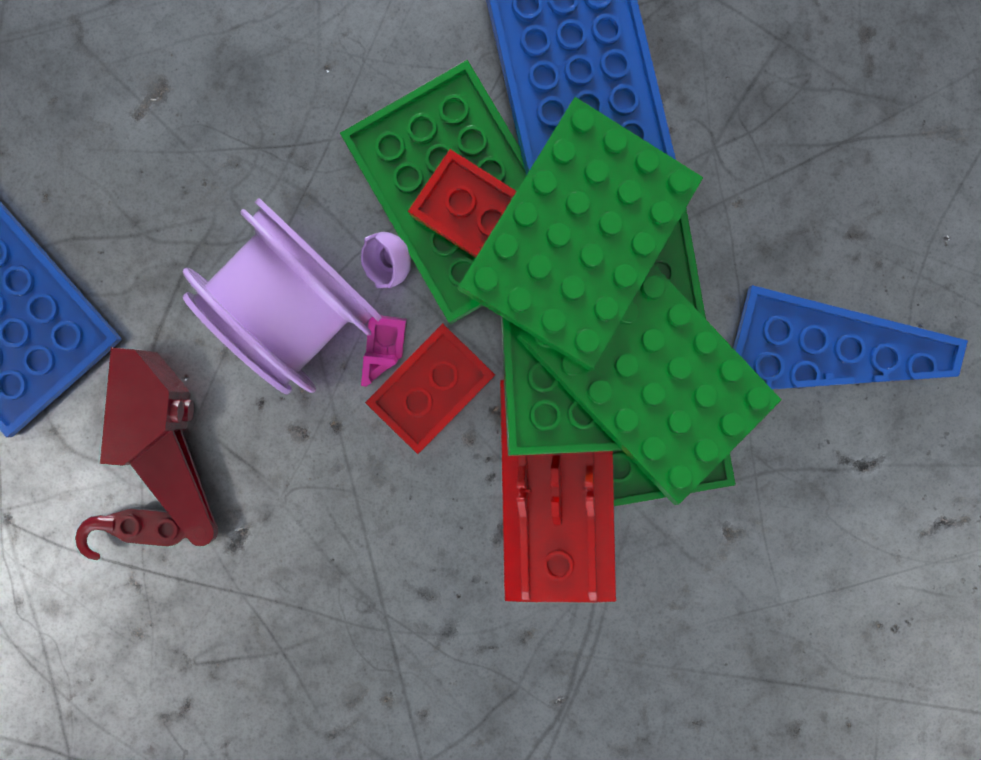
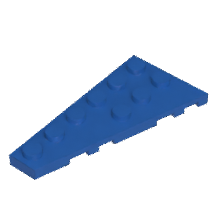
M752 285L749 286L733 349L773 390L957 377L960 374L968 340Z

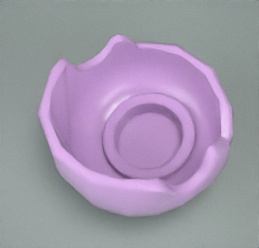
M380 232L364 239V245L361 250V265L367 277L375 283L376 288L390 289L405 280L411 270V256L407 245L399 236L388 232Z

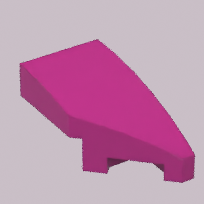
M380 315L382 318L379 321L374 317L369 319L368 328L371 330V335H367L361 386L367 387L374 379L395 365L403 356L407 318Z

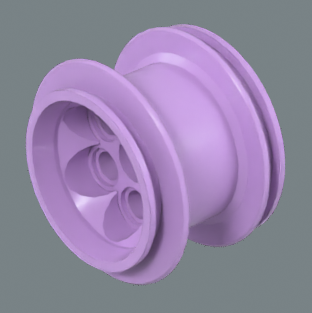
M258 198L255 203L260 209L253 216L245 209L241 210V215L254 227L256 234L209 282L194 270L184 268L183 274L198 293L194 295L186 292L183 295V300L201 322L224 345L277 390L284 394H289L292 391L289 382L292 380L307 392L314 393L316 387L302 368L347 322L354 323L366 335H371V330L365 323L371 317H374L377 321L382 317L293 229Z

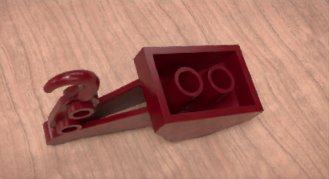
M111 347L100 464L131 465L166 511L130 508L107 516L89 517L78 527L75 536L78 550L88 559H100V554L92 551L87 544V537L94 530L106 531L126 543L173 546L184 538H188L195 546H205L213 542L218 535V526L213 518L183 435V431L187 428V422H191L193 418L194 402L190 400V391L157 352Z

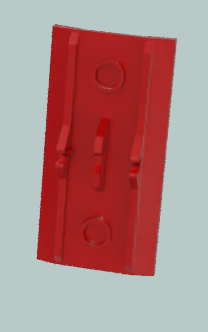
M500 380L505 601L616 602L613 451L508 456L504 380Z

